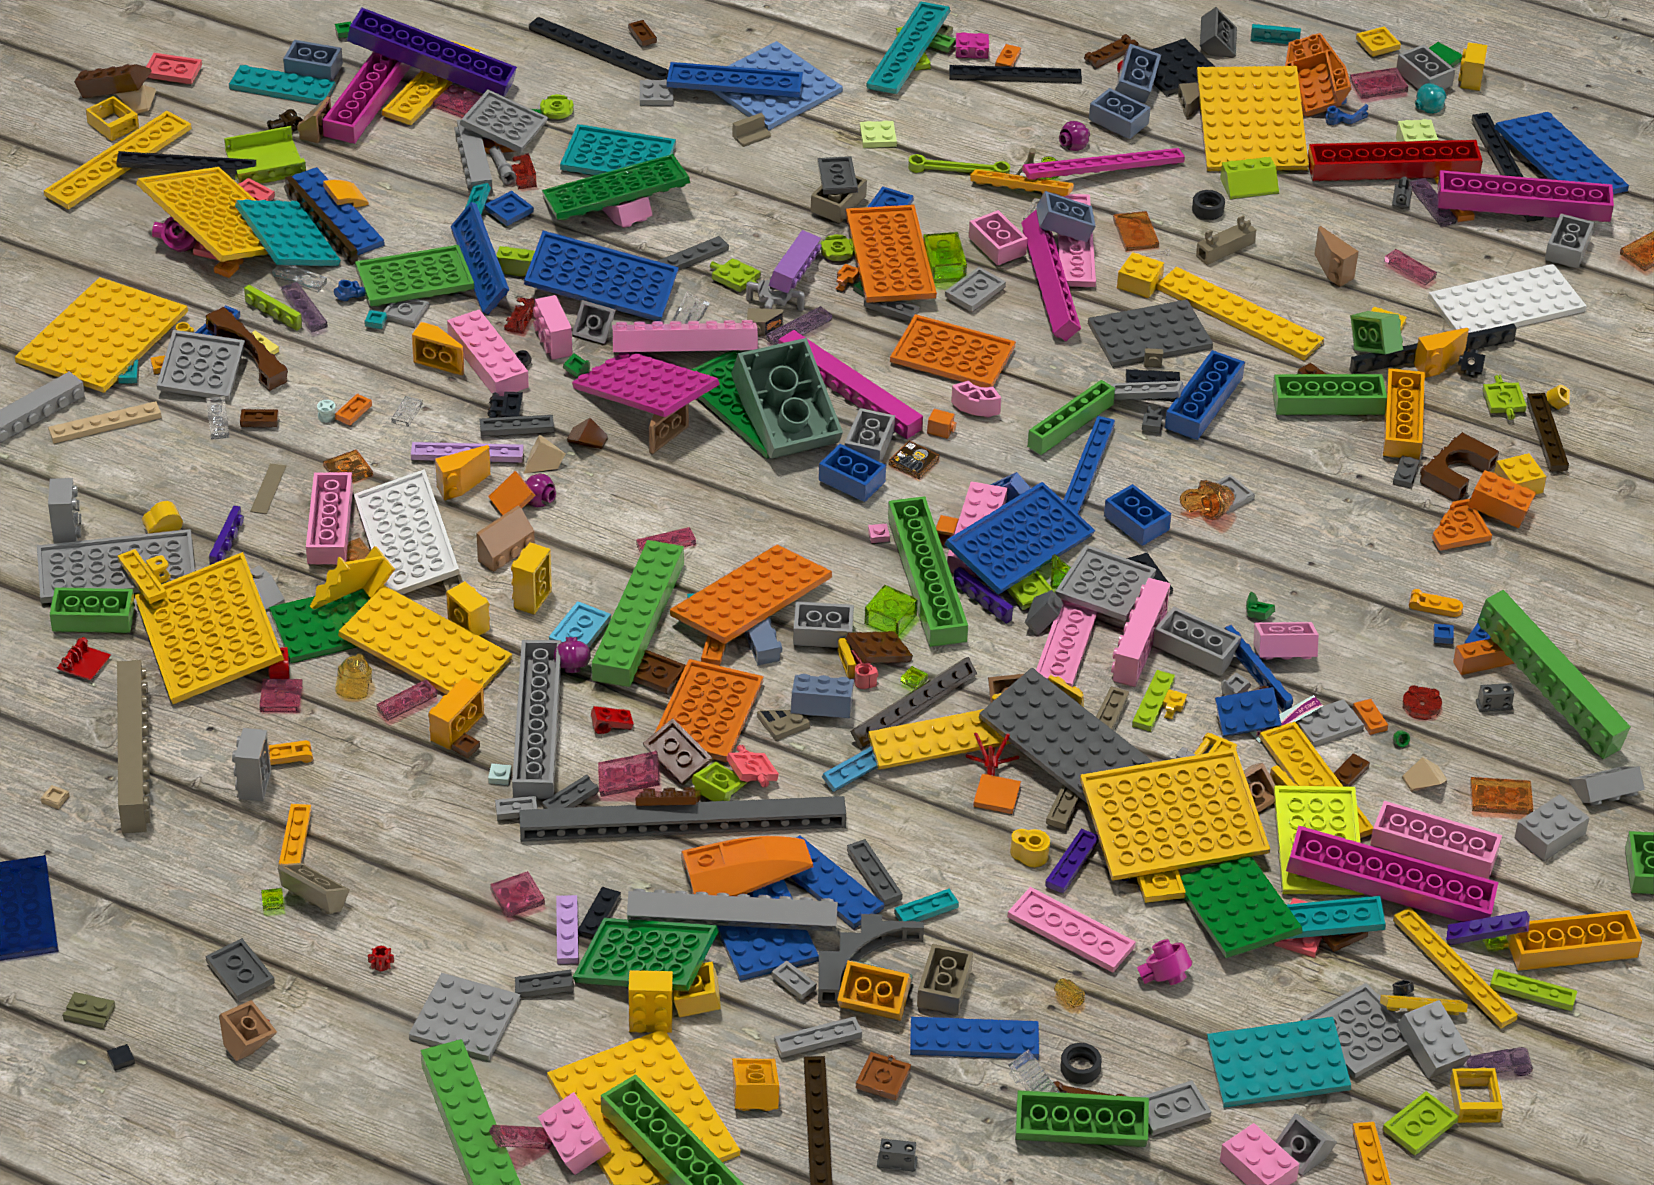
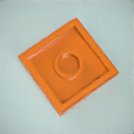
M514 471L488 497L500 513L504 515L516 506L522 509L536 495L519 473Z
M982 774L973 807L1013 814L1021 781Z

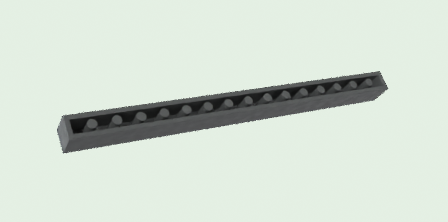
M844 796L698 802L696 805H621L519 810L521 842L846 828Z

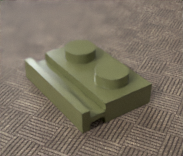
M74 992L66 1007L67 1010L62 1014L63 1020L104 1029L105 1022L108 1021L115 1008V1001Z

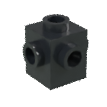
M1468 349V352L1464 351V354L1459 356L1458 366H1461V371H1464L1466 375L1482 374L1486 355L1479 354L1478 350ZM1473 360L1475 363L1470 365L1468 361Z

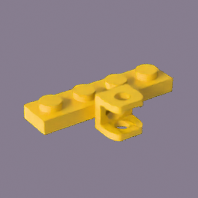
M136 549L118 555L119 563L149 604L167 597L166 590L161 583L168 581L171 575L166 569L169 567V564L164 556H155L146 560L145 563Z

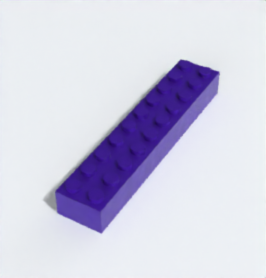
M361 7L349 28L347 42L482 94L490 90L505 97L514 82L516 66Z

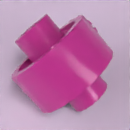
M169 217L164 223L154 222L152 237L162 238L164 243L174 251L186 252L197 243V240L172 217Z
M1164 939L1152 946L1154 953L1146 959V963L1137 967L1144 984L1153 980L1157 982L1168 980L1170 985H1175L1186 979L1185 971L1191 967L1193 962L1183 943L1171 944L1169 939Z

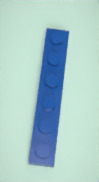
M1232 625L1226 626L1224 628L1227 631H1230L1236 635L1241 636V634L1238 631H1236ZM1241 637L1235 652L1237 659L1260 686L1274 688L1277 706L1282 713L1290 709L1293 704L1292 695L1284 689L1282 683L1274 677L1271 670L1264 665L1261 658L1254 653L1251 646Z

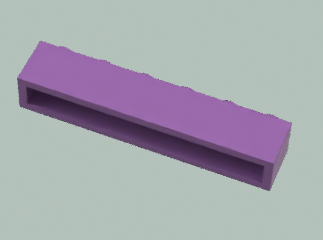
M802 230L774 269L768 286L785 293H789L792 288L795 289L802 275L805 274L807 268L815 260L816 255L819 254L822 247L820 244L821 237Z

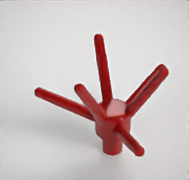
M974 733L984 759L969 754L965 755L966 758L983 763L984 767L987 768V775L995 776V768H998V764L1019 759L1017 755L998 760L1009 739V733L1006 734L995 756V747L989 746V755H987L978 733Z

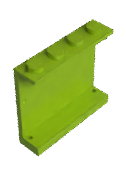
M291 126L224 138L225 152L228 158L254 159L257 161L256 167L236 170L237 174H234L237 183H241L247 178L259 184L285 180L287 176H294L306 171L305 160L300 158L292 139Z

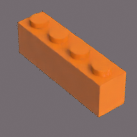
M1492 638L1457 645L1453 663L1460 675L1515 664L1505 655L1498 644L1493 642Z

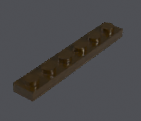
M1527 393L1526 400L1549 470L1568 471L1569 463L1546 394Z

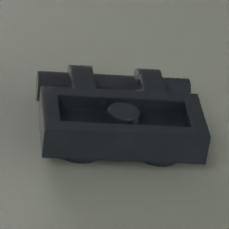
M505 391L504 396H499L496 392L493 393L489 399L488 417L520 416L523 392Z

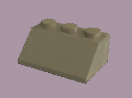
M303 863L278 865L277 869L281 886L288 889L289 894L304 898L305 903L320 907V911L331 915L332 913L342 911L350 889Z

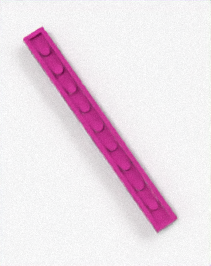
M1179 148L1023 164L1022 171L1028 179L1035 180L1045 177L1052 178L1055 176L1082 175L1091 172L1099 173L1101 171L1183 163L1185 156Z

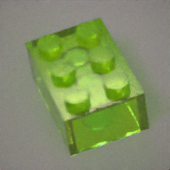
M958 232L923 234V241L934 283L958 282L963 279L967 273V263Z

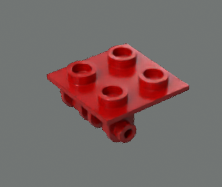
M85 637L78 638L75 646H72L67 655L61 659L57 670L91 681L111 657V654L88 647V640Z

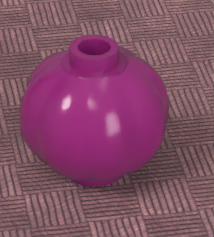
M1069 121L1060 130L1059 142L1062 146L1072 144L1068 150L1080 151L1088 144L1090 131L1081 122Z
M539 473L525 480L526 484L536 495L527 504L539 508L546 506L541 500L549 503L554 501L556 497L555 484L548 475Z
M566 637V641L560 643L554 651V661L556 663V652L558 649L560 668H565V673L581 672V667H586L591 659L589 647L585 643L578 641L577 637Z

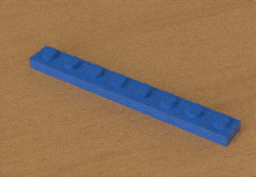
M1097 416L1063 499L1078 515L1115 426L1114 419Z

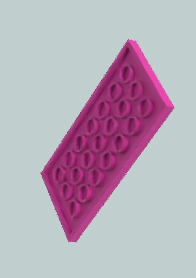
M620 352L616 357L606 360L604 364L592 368V371L580 375L578 379L572 382L574 389L662 417L670 415L720 385L716 377L633 352Z

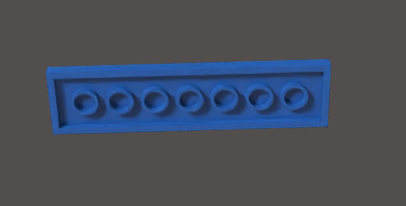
M670 62L667 87L800 97L803 72Z
M318 167L292 176L357 248L358 255L385 246L384 239L351 203L342 205L335 203L323 187V181L329 179Z
M470 202L451 225V229L474 281V290L482 312L489 315L496 308L500 300L507 295L509 287L477 204Z

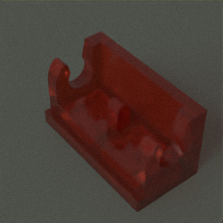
M529 153L513 157L512 160L514 162L520 161L519 164L511 165L512 171L517 176L515 182L518 190L537 187L536 171Z
M519 297L516 300L519 303L522 302L524 306H515L511 317L506 319L505 331L524 333L533 316L534 298Z

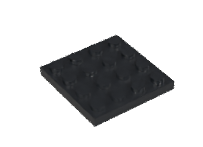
M1186 38L1149 50L1161 54L1153 84L1166 97L1178 93L1179 84L1198 83L1197 67H1215Z

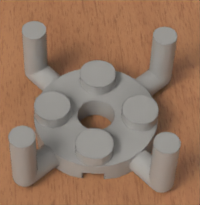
M765 279L759 283L748 282L746 284L747 301H752L753 290H758L760 302L766 303L765 309H772L773 304L784 306L787 304V301L794 297L797 298V310H804L805 294L801 291H796L792 288L789 293H785L768 286L770 280L765 281Z

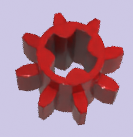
M382 945L372 948V954H368V963H371V969L375 968V970L380 972L391 969L390 963H394V954H391V948Z

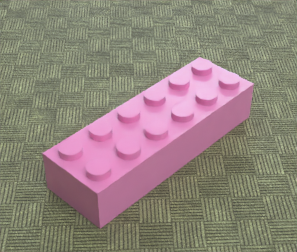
M480 310L447 320L448 335L463 346V357L492 394L496 392L499 396H504L505 391L517 392L529 388L528 370Z
M352 472L314 473L306 540L307 564L337 565L338 557H341L346 562L353 496Z
M970 482L955 534L1006 504L1007 488ZM949 550L947 563L951 573L954 574V570L961 567L973 577L980 578Z
M1148 578L1146 585L1142 584L1140 597H1137L1135 601V610L1132 609L1129 615L1130 622H1126L1123 631L1124 635H1120L1118 641L1119 647H1115L1112 658L1115 661L1112 664L1111 673H1114V682L1136 687L1153 646L1154 630L1167 613L1171 583Z
M1384 801L1373 827L1370 845L1489 879L1499 853L1502 835Z

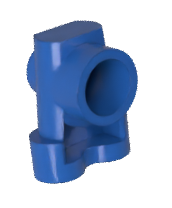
M341 280L338 287L334 289V295L341 301H348L349 298L365 296V290L359 286L357 281Z

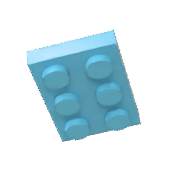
M577 601L550 634L549 640H561L562 643L566 641V637H577L578 641L590 647L610 622L611 614Z

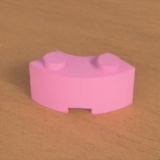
M969 381L952 385L951 402L960 411L984 417L1000 414L1001 396L994 387H978Z

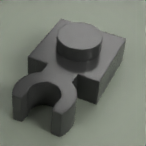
M1149 405L1147 413H1144L1142 430L1160 432L1162 423L1161 406L1158 407V410H1152L1151 405Z

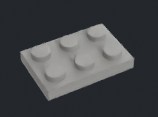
M978 267L947 289L945 297L973 312L1004 289L1006 281Z
M1344 699L1325 705L1296 721V724L1314 747L1362 731L1364 728L1362 721Z
M1193 1080L1140 1096L1149 1098L1148 1130L1152 1136L1211 1117L1212 1112Z

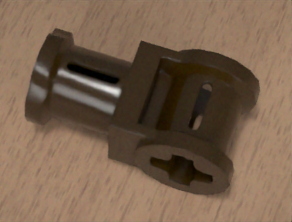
M288 109L284 113L279 114V119L268 120L267 127L271 130L291 126L292 130L297 131L298 124L303 119L297 116V112L294 109Z

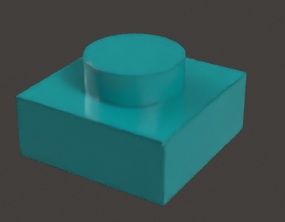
M369 310L364 321L365 327L382 329L387 319V313Z

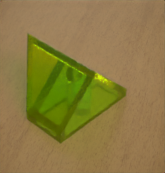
M1056 554L1052 555L1050 564V586L1052 589L1058 588L1071 568Z

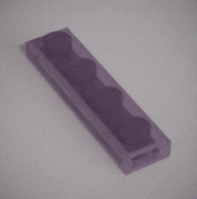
M1425 178L1410 181L1409 186H1412L1413 193L1440 227L1456 224L1457 218L1450 209L1438 208V194Z
M298 282L281 287L282 294L293 309L301 313V319L311 333L328 327L326 319Z
M820 306L766 334V340L772 345H777L781 337L793 330L801 335H805L832 321V314Z

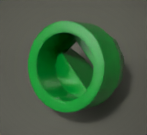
M1399 730L1393 734V741L1396 745L1405 747L1410 742V735L1403 730Z

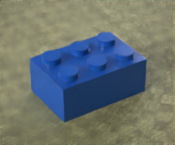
M839 444L819 463V481L866 502L885 483L886 465Z
M1134 484L1105 499L1104 517L1141 546L1170 530L1171 513Z

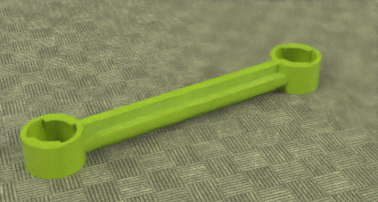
M919 154L911 155L908 161V169L914 173L923 172L925 169L973 173L975 169L1010 174V164L1004 161L988 165L926 160L924 156Z

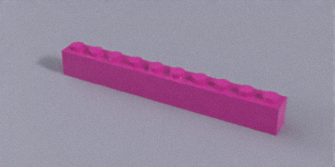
M1035 210L1021 222L1022 232L1028 238L1029 255L1032 258V265L1036 271L1035 275L1039 281V288L1042 291V299L1045 301V309L1048 312L1049 322L1053 328L1052 332L1057 338L1067 341L1081 329L1052 231L1040 228L1037 210Z
M793 330L781 337L778 344L806 337ZM807 339L825 385L859 408L895 415L894 431L906 439L922 430L923 415Z

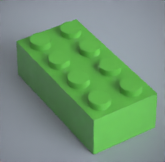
M55 588L50 610L52 631L130 633L135 609L133 589Z

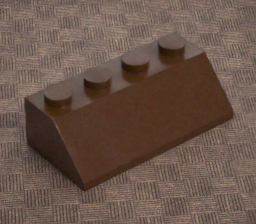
M126 64L120 67L112 66L106 69L98 68L92 71L84 70L78 74L74 83L82 98L138 91L152 70L138 64Z

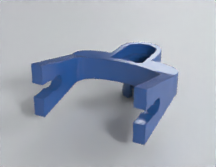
M1345 98L1342 104L1347 103V98ZM1365 104L1353 115L1344 113L1336 108V106H1330L1327 108L1326 123L1336 125L1343 121L1347 124H1353L1368 117V112H1366L1368 105Z

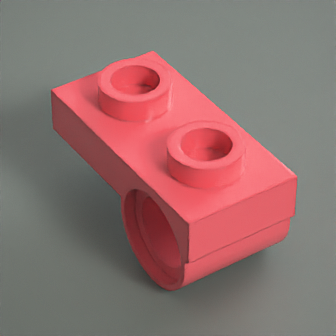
M854 649L851 650L856 663L855 686L859 689L876 687L878 677L876 667L870 663H864Z

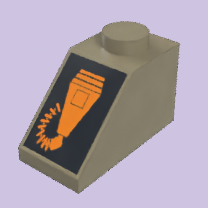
M748 308L747 320H753V323H756L758 336H766L783 326V309Z

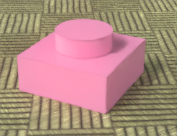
M887 523L868 525L871 543L890 542Z

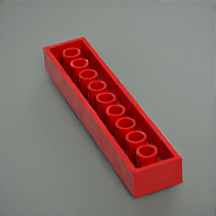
M1477 140L1309 144L1308 163L1312 181L1401 179L1402 177L1436 178L1437 176L1439 177L1440 170L1481 174L1483 162Z

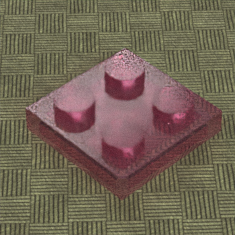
M263 679L259 706L260 712L300 713L303 679Z
M528 871L490 884V890L507 918L545 905V898Z

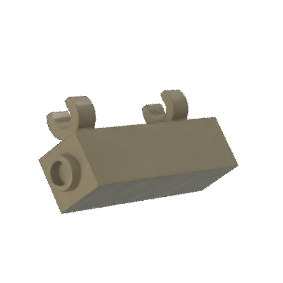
M1244 215L1238 217L1237 225L1220 233L1212 235V230L1207 231L1205 239L1197 242L1196 257L1206 265H1209L1255 244L1257 230L1251 226L1250 220H1244Z

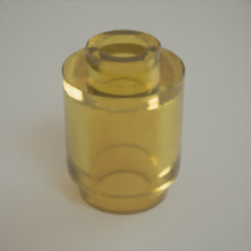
M1062 978L1056 983L1054 987L1056 995L1069 1007H1079L1084 1003L1085 992L1073 981Z

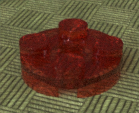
M1412 685L1403 696L1402 707L1404 711L1406 709L1409 715L1415 719L1429 720L1432 716H1437L1441 712L1442 699L1439 696L1440 692L1437 689Z

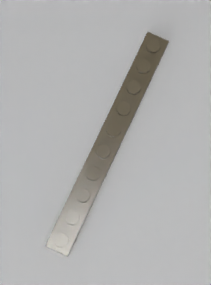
M1111 686L1096 715L1099 720L1112 730L1129 698V691ZM1062 785L1046 818V824L1065 829L1080 797Z

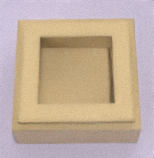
M51 785L41 797V803L59 810L70 797L69 791Z

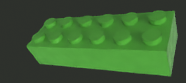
M1274 374L1272 393L1276 415L1385 414L1387 395L1382 374Z
M1018 1090L1016 1098L1015 1140L1146 1147L1148 1142L1149 1098Z

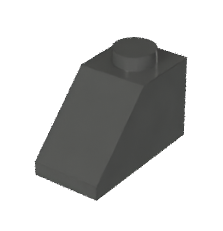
M1053 590L1034 597L1025 620V624L1036 636L1059 616L1063 606V602Z

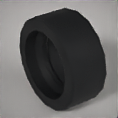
M1202 190L1194 195L1192 211L1197 217L1205 220H1214L1223 215L1225 198L1221 193L1214 190ZM1202 203H1212L1216 206L1207 207L1202 205Z
M1087 1043L1069 1045L1061 1055L1060 1067L1063 1076L1076 1084L1093 1082L1101 1072V1054L1098 1049ZM1076 1057H1083L1089 1059L1094 1065L1088 1069H1077L1071 1066L1068 1061Z

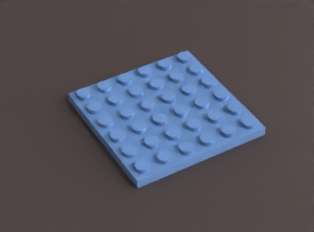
M776 41L729 66L803 72L800 97L712 91L748 117L762 113L765 116V128L770 130L843 92V86Z

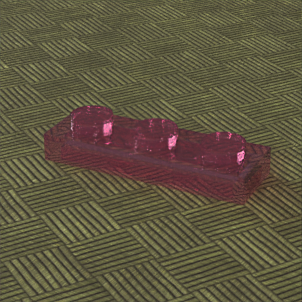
M1397 249L1385 256L1384 262L1423 285H1427L1436 278L1437 272Z
M690 527L636 539V546L640 554L647 540L684 547L696 545V538Z
M424 680L376 704L377 710L389 721L437 697V690L427 680Z
M492 1125L489 1130L498 1147L550 1149L553 1145L544 1127Z

